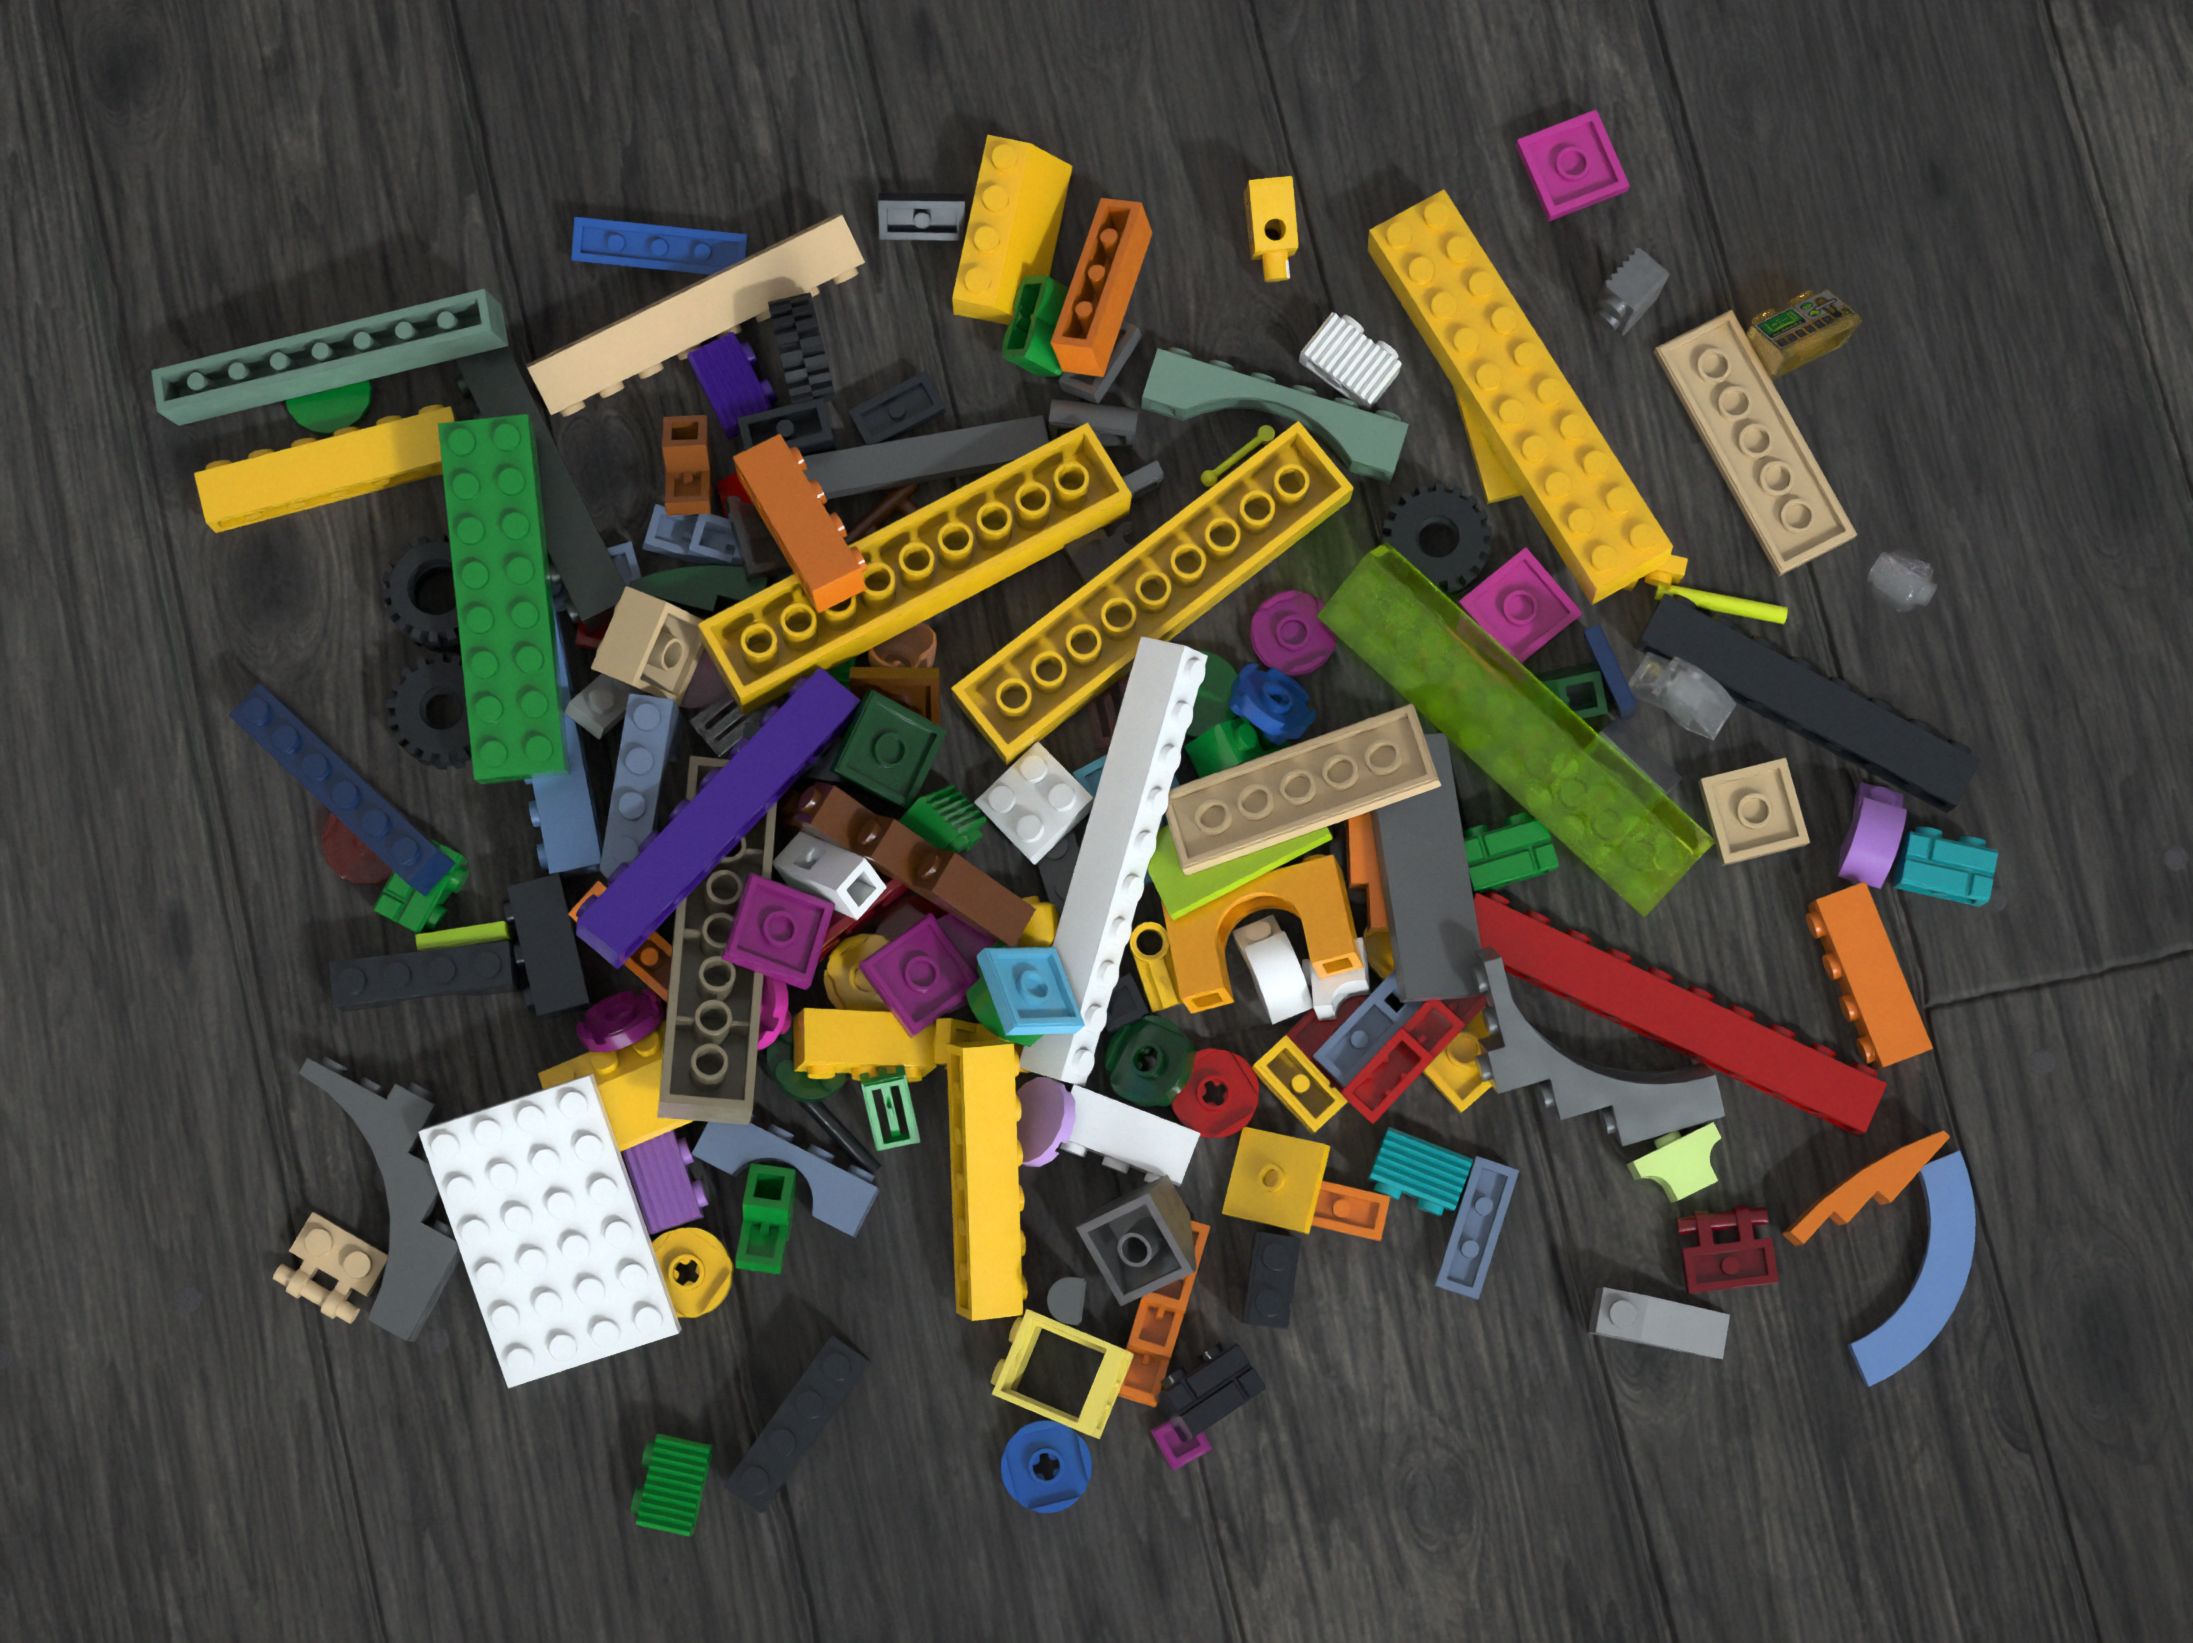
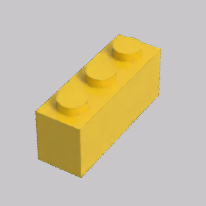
M804 1008L793 1018L794 1071L808 1072V1077L812 1079H829L835 1077V1073L852 1074L853 1080L860 1081V1074L868 1072L869 1077L872 1078L878 1076L877 1070L886 1069L887 1074L896 1073L895 1067L904 1065L908 1083L922 1081V1077H925L937 1067V1064H934L933 1050L936 1020L910 1039L891 1012Z

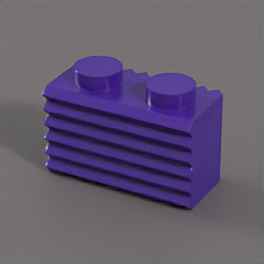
M734 332L687 354L690 366L728 440L741 434L737 418L773 409L771 405L778 402L767 378L758 381L752 369L753 366L758 364V361L748 341L746 340L739 344Z

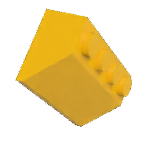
M987 135L952 297L955 315L1009 325L1014 317L1013 306L1015 296L1023 278L1035 275H1047L1050 277L1073 169L1072 165L1031 143Z
M666 1020L662 1021L652 1033L636 1043L608 1052H588L538 1073L543 1089L593 1073L620 1152L694 1121L657 1117Z

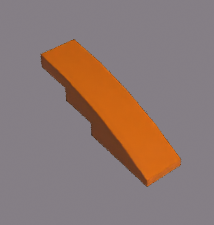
M1944 1130L1933 1133L1892 1150L1853 1172L1817 1199L1782 1235L1794 1246L1803 1245L1828 1217L1837 1225L1847 1224L1871 1197L1880 1205L1891 1203L1950 1136Z
M1191 1220L1196 1267L1198 1270L1210 1226ZM1197 1270L1141 1297L1126 1346V1350L1133 1353L1134 1356L1118 1393L1119 1397L1156 1407L1157 1402L1154 1396L1161 1392L1162 1383L1160 1381L1165 1378Z

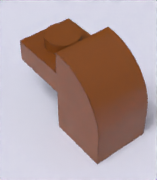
M708 416L664 417L662 450L666 469V515L711 514V496H714V475Z

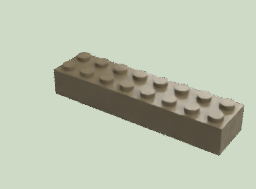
M690 756L685 798L691 802L701 791L699 785L704 777L715 767L721 770L730 760ZM777 802L675 909L657 1111L658 1118L749 1125L754 1100L763 974L723 960L721 957L746 877L751 872L771 880Z

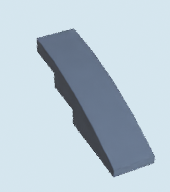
M655 504L642 549L705 566H736L770 572L774 580L782 581L794 574L765 523L745 517L743 522L740 523L713 514L667 516L666 508Z

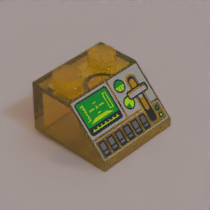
M1829 288L1817 294H1814L1812 290H1807L1789 301L1790 307L1776 313L1774 308H1771L1755 316L1751 320L1752 325L1747 331L1746 336L1772 381L1844 346L1862 321L1858 312Z

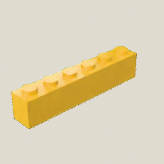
M439 404L430 405L420 409L418 415L402 419L401 416H388L376 421V426L359 430L358 427H346L333 433L334 437L318 441L315 438L299 439L291 443V448L276 452L272 449H262L250 453L246 460L234 463L229 460H220L209 463L205 466L206 470L194 473L205 522L215 533L443 474L438 423L459 421L451 406L444 408L443 405Z
M1000 1039L946 1043L956 1313L971 1321L1023 1315V1301L1027 1298L1028 1289L1026 1279L1022 1274L1021 1256H1024L1026 1252V1240L1023 1231L1020 1229V1212L1024 1208V1193L1019 1185L1018 1167L1021 1166L1023 1161L1022 1146L1020 1141L1017 1140V1122L1021 1118V1103L1015 1091V1077L1018 1076L1020 1070L1019 1056L1017 1051L1014 1050L1013 1043Z

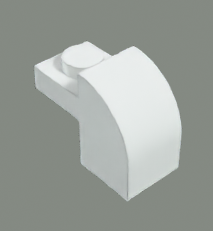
M1273 915L1232 931L1235 943L1251 972L1257 995L1272 1024L1314 1008L1304 974L1285 931H1281Z

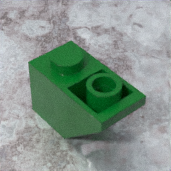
M1241 717L1219 723L1184 747L1199 778H1203L1290 747L1291 744L1288 739L1282 745L1272 743L1264 736L1260 728L1255 726L1246 717Z

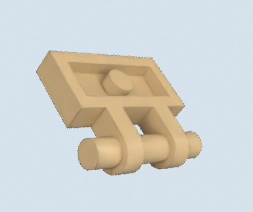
M312 1212L289 1252L304 1260L302 1265L295 1271L282 1263L275 1271L273 1279L286 1286V1292L298 1299L303 1296L320 1306V1312L331 1319L337 1316L352 1324L360 1308L348 1302V1297L353 1289L370 1297L385 1272L388 1254L318 1213ZM318 1269L339 1280L332 1291L312 1281Z

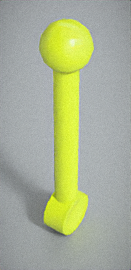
M1269 425L1261 426L1253 440L1214 470L1204 471L1200 477L1202 484L1207 487L1214 486L1222 473L1261 443L1269 444L1273 441L1275 436L1274 429Z

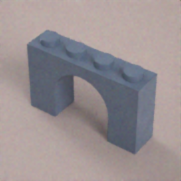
M629 693L599 869L607 879L623 862L630 865L641 854L638 848L651 832L657 830L659 802L665 769L668 761L678 762L685 723V719L674 699Z

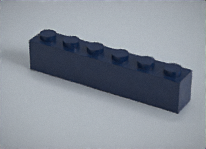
M258 683L229 714L242 729L400 878L424 896L456 864L291 708L262 684Z

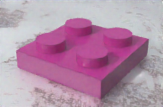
M1597 110L1556 124L1516 141V149L1548 222L1625 193L1630 187Z
M1526 547L1463 597L1457 604L1513 671L1583 614Z

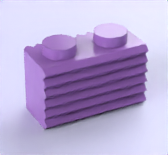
M671 1130L622 1151L649 1234L655 1235L704 1218L701 1207L709 1205L701 1180L693 1181L687 1164L693 1163L694 1157L686 1137L679 1139L677 1133Z

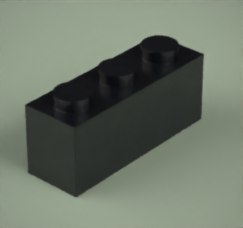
M557 873L506 886L509 899L503 900V909L508 925H516L519 942L513 943V951L518 968H526L529 985L523 986V994L528 1011H536L537 1017L544 1021L590 1009L595 1004L579 936L576 935L575 920L568 915L572 907L565 879Z

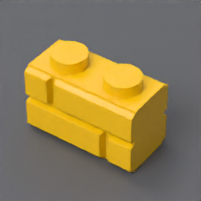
M1287 1035L1252 1066L1256 1076L1311 1135L1320 1129L1348 1102L1335 1087L1331 1088L1329 1086L1330 1081Z

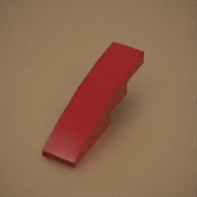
M1486 996L1426 1001L1340 1093L1364 1117L1374 1124L1487 1004Z

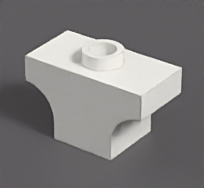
M1362 937L1357 939L1364 968L1320 979L1310 959L1302 960L1303 974L1307 986L1312 985L1313 1007L1319 1021L1337 1019L1338 1009L1347 999L1354 996L1371 994L1368 953Z

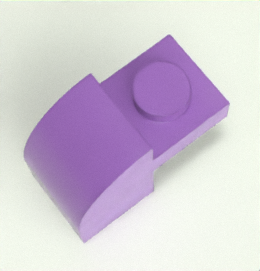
M1860 782L1855 793L1852 824L1840 849L1838 877L1859 883L1866 881L1867 885L1881 889L1894 861L1905 825L1907 810L1902 808L1903 794L1891 791L1886 787Z

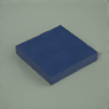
M1597 624L1584 630V644L1594 665L1601 671L1602 682L1618 717L1625 721L1635 716L1637 702L1602 627Z

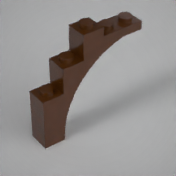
M817 781L813 786L794 783L777 802L775 823L782 828L797 833L802 831L866 858L872 868L928 899L994 943L1013 948L1036 911L1030 904L957 853L934 847L896 819L873 813L834 785Z

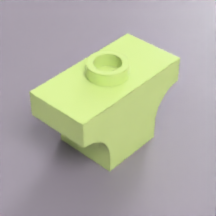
M1714 1122L1681 1137L1677 1130L1655 1140L1654 1143L1657 1150L1626 1165L1634 1180L1647 1178L1659 1183L1672 1203L1718 1181L1710 1164V1152L1713 1145L1721 1139V1136Z

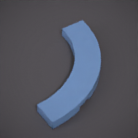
M1960 1150L1925 1164L1917 1173L1926 1202L1928 1240L1926 1252L1923 1255L1919 1271L1910 1288V1292L1897 1310L1877 1328L1847 1344L1865 1387H1870L1890 1377L1926 1349L1948 1321L1964 1290L1971 1268L1975 1245L1976 1217L1970 1178Z

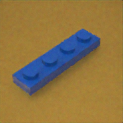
M574 217L571 260L711 275L747 257L749 234Z

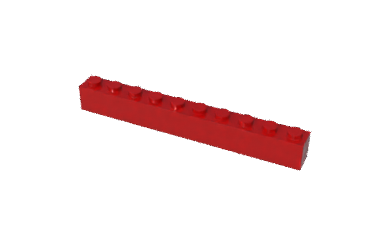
M1486 891L1484 896L1479 893L1474 895L1473 900L1481 949L1492 946L1502 957L1506 973L1699 1063L1704 1062L1708 1067L1855 1136L1866 1133L1887 1086V1083L1876 1079L1878 1072L1872 1068L1853 1062L1850 1067L1835 1060L1837 1053L1816 1043H1812L1809 1048L1794 1041L1796 1034L1784 1027L1771 1024L1769 1028L1764 1027L1753 1021L1754 1014L1735 1005H1730L1729 1009L1721 1007L1712 1002L1714 996L1694 986H1689L1688 990L1671 983L1673 977L1659 969L1648 967L1647 971L1633 966L1630 964L1632 958L1616 949L1608 948L1606 952H1603L1591 946L1592 940L1580 932L1572 929H1567L1566 933L1560 932L1549 926L1551 923L1550 919L1537 912L1527 910L1524 915L1509 908L1510 901L1496 893Z

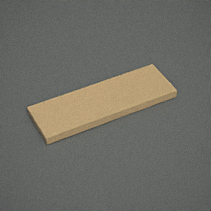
M1732 310L1655 348V356L1778 577L1857 536L1855 529Z
M1413 703L1174 787L1169 790V801L1165 814L1181 868L1187 876L1441 786L1416 709Z

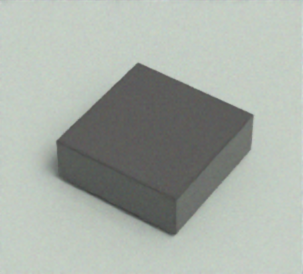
M1157 460L1122 478L1132 494L1131 502L1162 487L1164 472Z

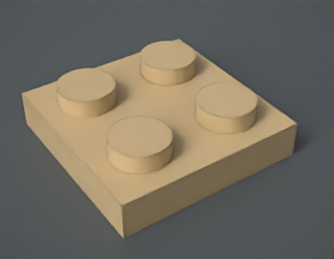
M1786 758L1702 778L1698 781L1721 866L1805 846L1810 843Z

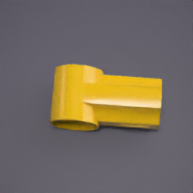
M1154 922L1140 924L1131 934L1129 948L1133 955L1151 1012L1154 1013L1179 1005L1183 1001L1180 999L1166 929ZM1152 931L1158 934L1162 940L1161 950L1155 955H1145L1140 952L1136 940L1141 933Z

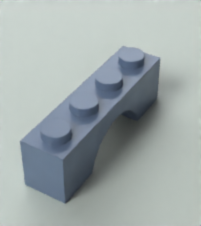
M753 1114L751 1115L749 1125L718 1122L707 1123L692 1152L693 1156L734 1177H737L741 1172L750 1167V1163L780 1161L796 1167L805 1176L812 1191V1216L856 1238L880 1191L878 1187L871 1184L875 1176L852 1164L846 1172L831 1164L835 1156L812 1144L805 1151L791 1144L795 1137L793 1134L773 1124H770L767 1131L752 1124L751 1122L755 1117Z

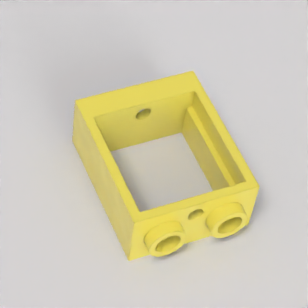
M1027 1309L1024 1317L1019 1316L1011 1328L1009 1342L1013 1344L1006 1360L1001 1359L995 1367L991 1379V1384L995 1385L992 1395L1100 1439L1134 1354ZM1042 1329L1105 1354L1079 1418L1016 1392Z

